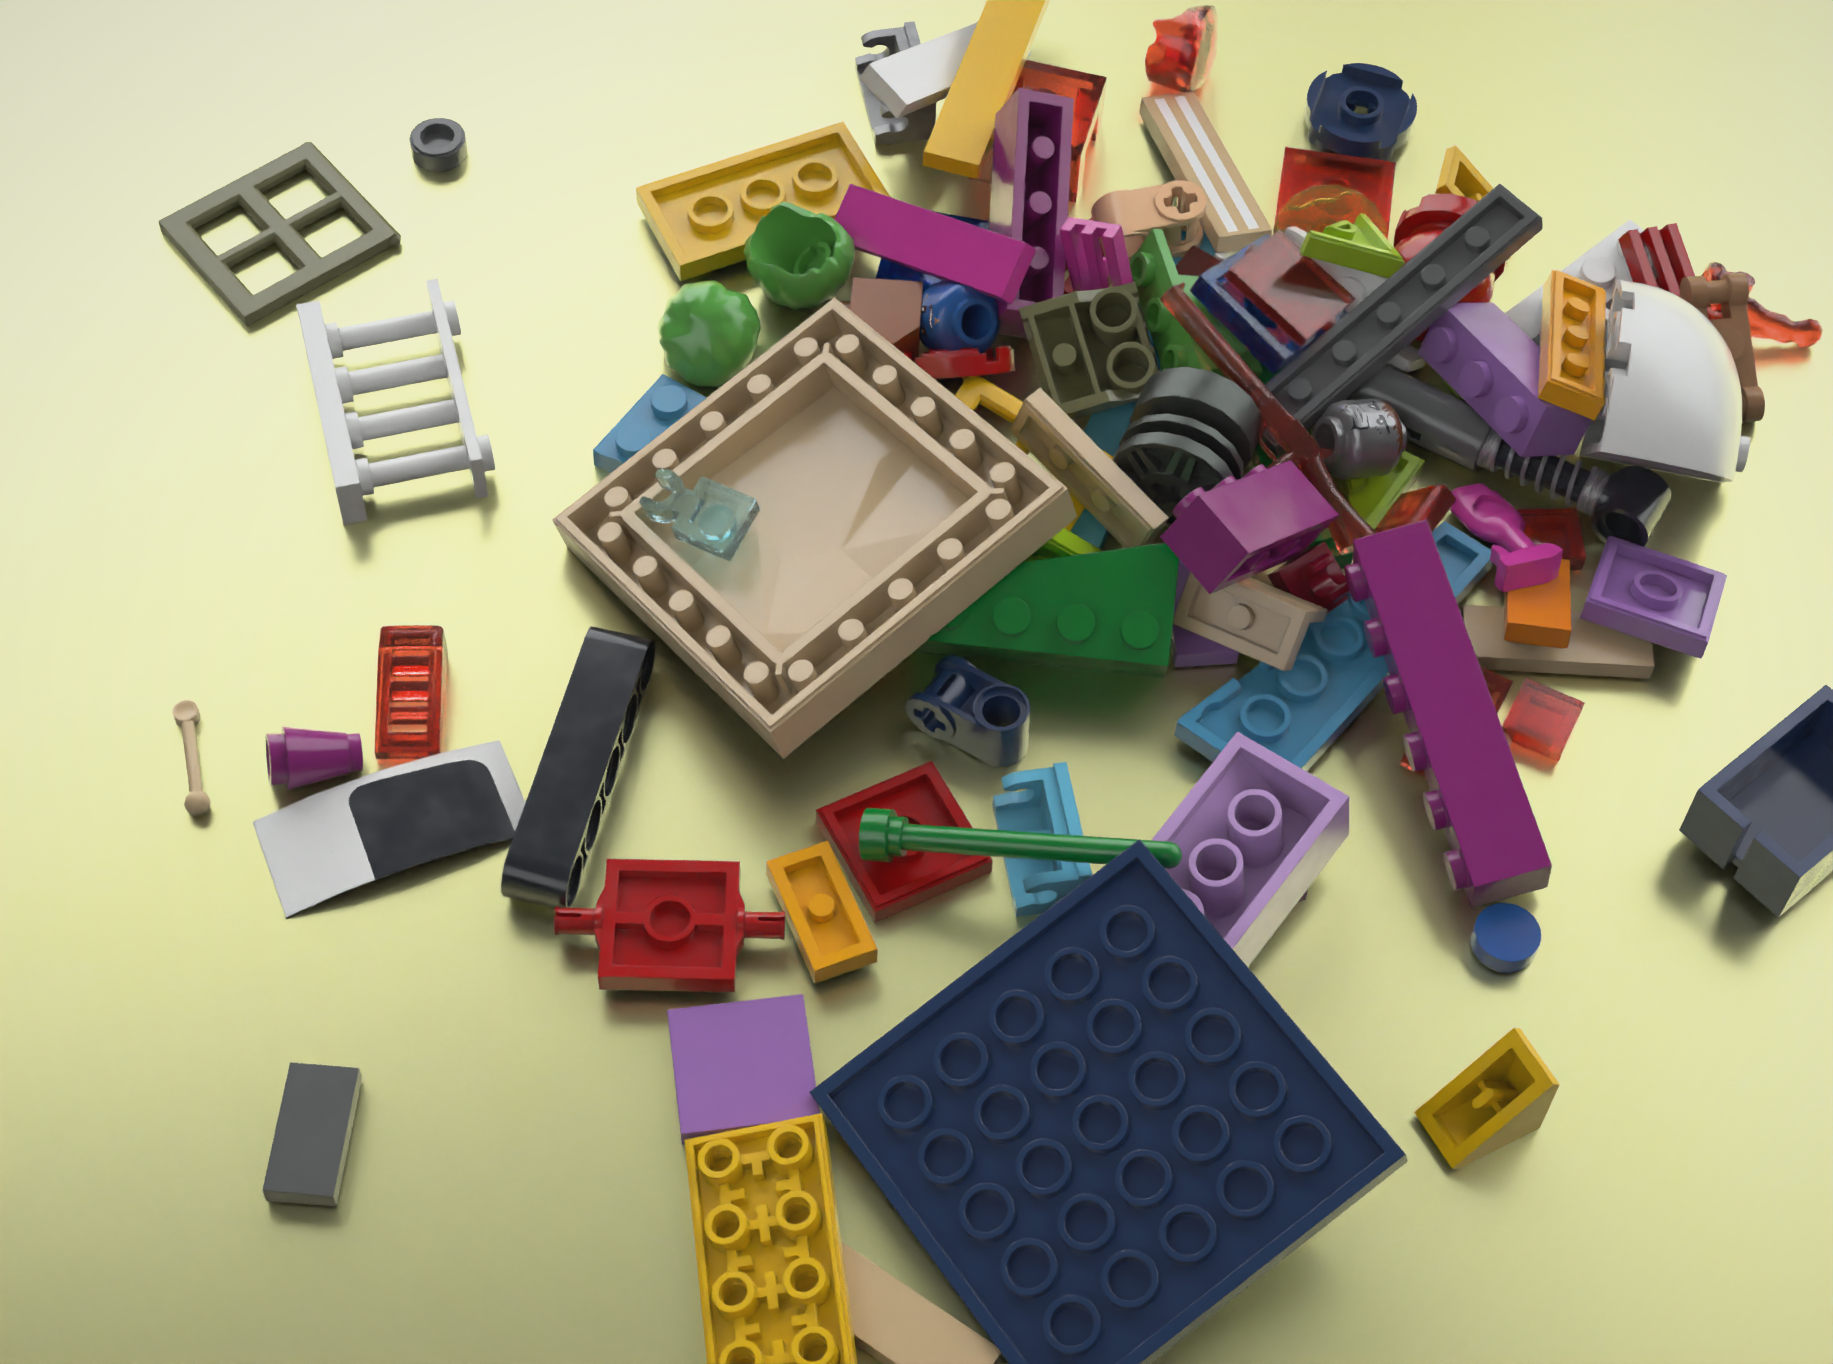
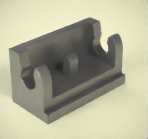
M915 21L904 22L902 27L878 29L865 33L861 36L863 47L886 46V49L881 53H868L855 57V71L875 146L929 140L936 123V102L902 117L895 118L860 79V76L870 63L921 44Z

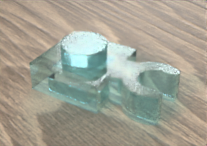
M658 469L655 477L660 487L670 490L671 494L667 499L658 502L642 496L639 503L646 516L658 523L674 521L671 529L676 539L731 561L760 511L756 499L703 476L700 477L692 491L685 488L681 478L675 472L667 469Z

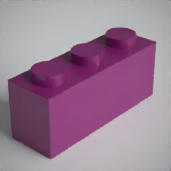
M1289 460L1268 469L1263 464L1258 465L1239 480H1236L1234 476H1229L1208 492H1205L1202 487L1193 490L1175 506L1172 513L1177 519L1161 535V538L1206 591L1212 594L1297 557L1319 537L1339 514L1295 464Z

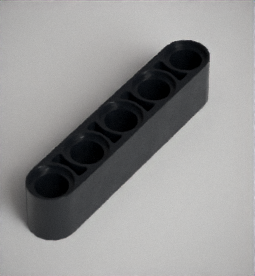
M592 626L588 629L505 859L501 880V893L503 897L554 908L556 906H560V908H571L573 906L649 685L655 660V639Z

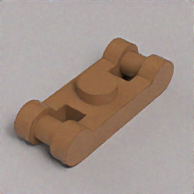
M1724 274L1721 280L1707 281L1704 276L1683 277L1680 284V298L1697 308L1707 319V306L1709 304H1721L1723 319H1712L1709 321L1715 326L1726 342L1737 368L1742 395V422L1761 421L1765 413V398L1762 389L1758 386L1747 310L1749 285L1745 274Z

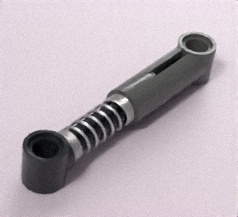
M1387 365L1380 368L1344 399H1380L1392 406L1399 419L1403 422L1407 432V441L1473 471L1479 465L1482 468L1485 467L1486 470L1490 469L1491 472L1501 468L1504 470L1506 479L1516 475L1520 477V484L1522 486L1529 482L1534 483L1537 493L1544 489L1549 490L1552 500L1559 496L1565 497L1567 507L1576 502V510H1581V513L1585 512L1586 515H1590L1592 529L1604 543H1606L1608 536H1613L1645 546L1671 502V490L1664 479L1650 469L1640 466H1627L1618 472L1608 474L1607 471L1603 472V469L1599 470L1596 466L1591 471L1581 468V459L1577 460L1574 465L1565 460L1567 455H1561L1560 458L1557 456L1520 457L1465 400Z

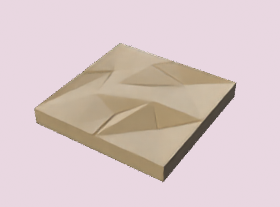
M833 298L554 517L552 521L567 548L784 759L924 644L931 635L936 634L1077 518L1069 490L1065 485L840 301Z

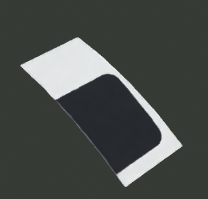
M500 740L442 752L374 772L311 795L253 821V825L287 918L347 890L406 868L477 846L511 839L517 828L525 800Z

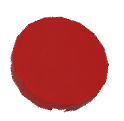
M1001 345L999 348H996V357H993V348H989L983 354H979L978 348H961V350L957 351L929 349V352L921 354V358H914V363L934 379L989 375L1015 370L1014 349L1010 348L1009 345ZM912 351L902 352L913 361Z

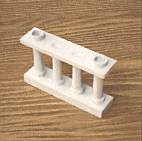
M438 278L426 280L431 310L338 328L337 322L325 324L320 300L296 304L343 525L367 520L363 496L375 494L374 487L469 469L476 499L488 496L485 472L495 470L492 447L488 434L480 436L476 434L452 336L461 335L458 312L454 300L443 302ZM431 334H436L441 353L440 355L348 372L347 366L334 368L333 359L344 357L343 351ZM447 378L452 398L450 400L358 417L357 411L345 414L343 409L344 403L354 402V395ZM458 423L463 443L461 446L369 464L367 458L355 460L352 450L364 447L363 441Z

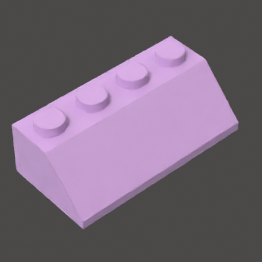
M1236 732L1152 840L1173 842L1180 847L1182 851L1181 862L1175 868L1165 870L1246 966L1249 967L1348 837L1349 796L1243 734Z

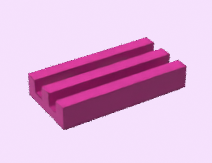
M1073 217L1067 218L1059 230L1073 292L1108 288L1107 278L1109 275L1112 287L1133 282L1122 225ZM1099 237H1102L1106 257L1102 256Z

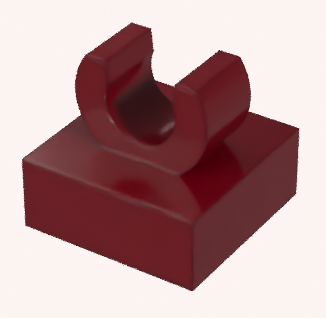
M1326 542L1312 546L1267 575L1275 588L1326 608L1328 610L1327 613L1346 601L1350 593L1346 577Z

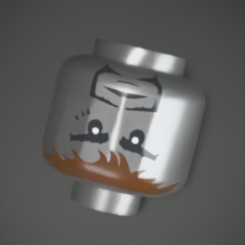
M1380 399L1343 400L1333 403L1315 423L1312 433V447L1316 459L1324 465L1331 475L1339 479L1374 478L1389 474L1398 464L1407 443V432L1403 422L1399 419L1392 406Z

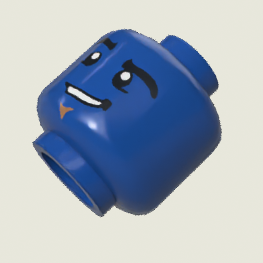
M949 281L934 283L922 293L919 339L926 348L932 350L946 349L948 351L961 350V348H978L979 354H983L993 345L999 334L1001 320L997 318L998 303L995 298L986 296L960 283Z

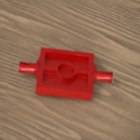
M607 859L605 887L597 900L596 908H560V906H556L554 934L595 935V941L599 949V990L735 992L737 957L744 945V938L785 940V911H745V904L740 894V861Z

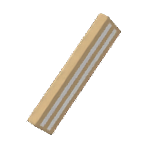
M1194 92L1142 97L1139 114L1174 178L1196 184L1206 195V210L1199 219V222L1215 252H1229L1269 246L1272 228Z

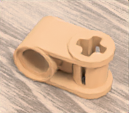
M1174 180L1162 185L1109 192L1093 204L1091 214L1093 221L1122 225L1129 263L1152 228L1163 229L1172 257H1185L1196 252L1202 244L1203 227L1199 219L1206 210V195L1199 186L1192 182ZM1175 196L1177 197L1176 207L1172 206V200ZM1181 230L1186 231L1184 241H1181ZM1099 237L1104 256L1106 257L1102 237Z

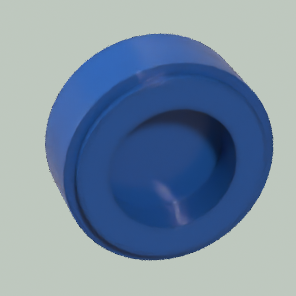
M1511 903L1493 904L1485 908L1478 915L1471 932V948L1477 959L1488 968L1504 973L1517 972L1526 968L1533 961L1541 942V929L1535 917L1526 909Z

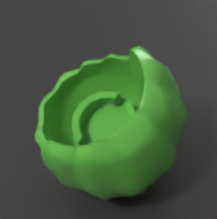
M781 202L773 206L767 215L761 217L755 232L745 241L743 252L747 261L748 272L761 287L765 297L774 304L787 306L793 310L818 307L823 302L832 300L835 297L836 293L845 285L850 277L854 262L855 246L853 238L832 217L823 213L815 214L788 202Z
M715 280L683 285L676 295L667 300L664 314L657 325L659 344L664 351L668 367L689 384L700 387L723 386L747 367L755 352L761 330L757 311L751 304L749 297L746 294L727 289Z

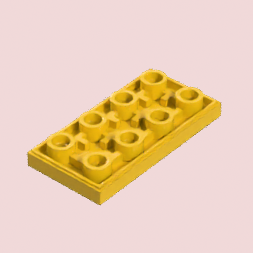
M822 1113L684 1140L707 1364H858L827 1126Z

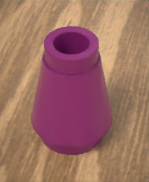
M282 726L281 732L267 733L265 735L266 764L270 786L285 784L288 791L347 775L350 772L363 771V752L359 732L346 733Z

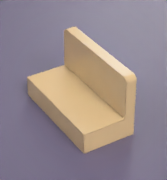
M1190 572L1173 617V624L1282 671L1292 670L1309 623L1323 622L1328 610L1251 577L1209 594Z

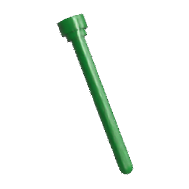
M866 808L863 812L859 829L861 859L863 861L891 863L895 856L904 857L907 851L1106 865L1138 840L909 824L908 818L897 816L894 809ZM1141 840L1165 869L1175 868L1181 862L1182 851L1177 844L1168 841Z

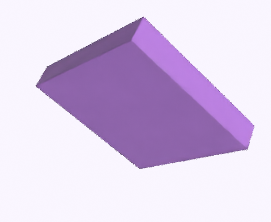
M1608 536L1580 618L1702 659L1710 639L1727 575L1629 541Z
M803 994L667 1010L682 1145L685 1144L684 1140L820 1114L819 1105L809 1093L816 1087Z

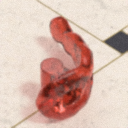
M1717 261L1710 262L1701 275L1707 281L1721 280L1724 274L1743 273L1748 280L1749 294L1756 283L1754 277L1749 273L1727 271L1725 266ZM1749 297L1747 310L1751 337L1773 339L1783 344L1794 342L1804 348L1815 345L1821 339L1823 328L1818 320L1809 318L1801 321H1792L1786 315L1770 311L1756 299ZM1709 304L1707 306L1711 320L1723 319L1721 304Z

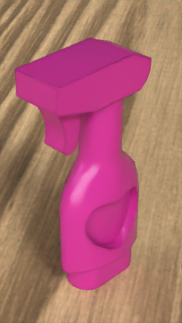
M1483 483L1459 487L1451 492L1448 498L1450 511L1472 534L1485 542L1494 544L1491 549L1490 561L1497 567L1494 585L1501 592L1549 583L1558 577L1563 549L1550 543L1536 545L1523 533L1525 529L1523 516L1497 491L1490 490Z

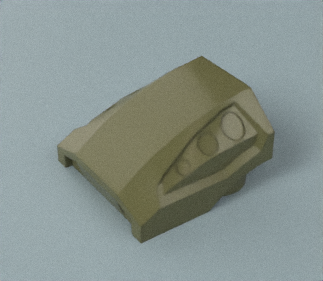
M1135 282L1104 289L1075 291L1019 308L1042 389L1072 420L1127 403L1137 402L1149 377L1160 372L1155 357V350L1151 345L1148 335L1146 321L1144 322Z

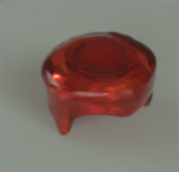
M1213 5L1189 7L1175 18L1157 19L1153 22L1157 36L1155 42L1148 46L1145 57V73L1148 81L1187 93L1196 92L1204 84L1210 75L1217 53L1218 13Z

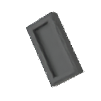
M290 1062L262 1190L266 1201L337 1207L362 1082L359 1068Z

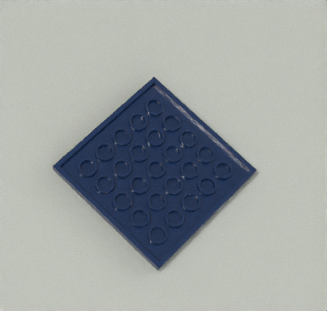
M1140 839L809 1092L1009 1364H1151L1407 1163L1404 1151Z

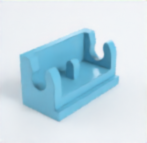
M1067 762L1054 763L1053 767L1018 771L1001 778L1003 790L1010 792L993 796L992 807L997 830L1083 836ZM1020 789H1026V790L1020 791V792H1012V791H1017V790H1020ZM1003 857L1016 917L1042 914L1092 876L1090 863Z

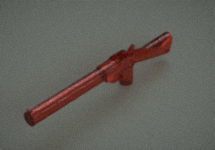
M1184 282L1169 288L1160 298L1162 304L1221 373L1250 395L1259 409L1263 424L1259 431V444L1273 461L1266 468L1268 469L1291 460L1339 514L1328 526V530L1339 553L1344 555L1353 552V540L1376 534V531L1337 490L1323 460L1333 455V451L1320 448L1316 440L1298 419H1293L1183 291L1185 287ZM1265 429L1270 432L1286 451L1279 458L1274 456L1262 440V434Z

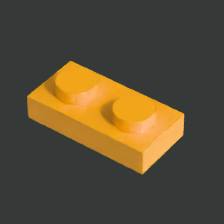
M829 841L766 861V875L782 911H785V918L814 984L877 962L878 948Z

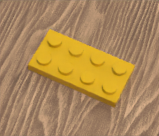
M844 121L636 187L637 204L680 281L746 260L743 252L745 241L755 232L761 217L767 215L773 206L781 202L791 203L815 214L823 213L835 219L850 184L889 197L890 195Z

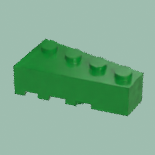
M1166 543L1022 562L941 630L931 635L915 651L1164 678L1169 666L1179 558Z

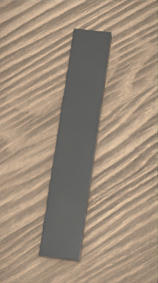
M1499 183L1251 396L1262 416V433L1259 441L1277 457L1315 425L1331 404L1346 399L1543 229L1542 217Z

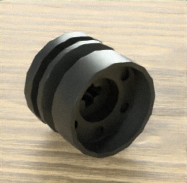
M1192 367L1164 369L1149 377L1142 389L1129 419L1130 424L1121 438L1119 448L1112 461L1169 517L1164 526L1170 527L1177 519L1172 513L1173 509L1190 492L1199 487L1208 492L1229 476H1234L1236 480L1244 477L1243 471L1251 461L1262 433V416L1252 397L1235 382L1212 371Z

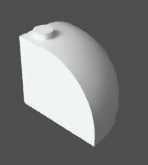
M1620 279L1616 280L1605 332V404L1596 420L1591 421L1584 434L1580 456L1716 482H1733L1735 471L1742 473L1746 466L1750 449V437L1741 436V385L1734 359L1726 342L1715 326L1697 308L1679 296L1658 287Z

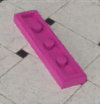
M853 184L849 185L834 219L853 238L856 250L944 281L963 284L986 296L1009 304H1013L1036 252V249L1026 242Z

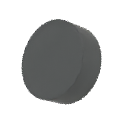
M448 118L424 120L413 128L409 136L413 161L424 170L431 172L449 171L459 166L467 156L465 131L454 120Z

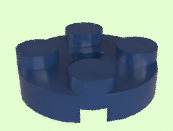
M1366 63L1343 65L1342 73L1332 74L1327 78V71L1319 74L1308 89L1304 109V119L1309 128L1307 136L1309 142L1319 149H1330L1345 156L1364 158L1371 163L1379 164L1389 161L1393 157L1394 150L1403 146L1410 138L1417 114V100L1413 93L1410 99L1408 94L1402 89L1403 80L1390 70ZM1357 106L1367 108V114H1358L1354 111L1357 109Z

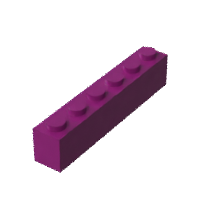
M1427 519L1353 540L1352 564L1344 566L1347 585L1353 601L1356 603L1364 600L1371 620L1363 622L1366 640L1373 658L1384 656L1390 676L1383 678L1386 698L1393 715L1403 712L1410 733L1403 735L1406 756L1413 772L1424 771L1430 789L1429 792L1423 793L1424 806L1432 829L1434 831L1444 829L1451 851L1444 852L1443 858L1453 889L1455 891L1465 889L1472 909L1547 888L1552 863Z

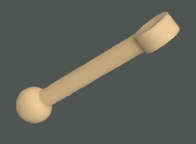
M183 700L173 707L172 714L176 724L182 728L189 794L185 797L184 806L190 814L200 816L209 810L211 803L207 793L202 790L195 725L200 720V712L195 702Z

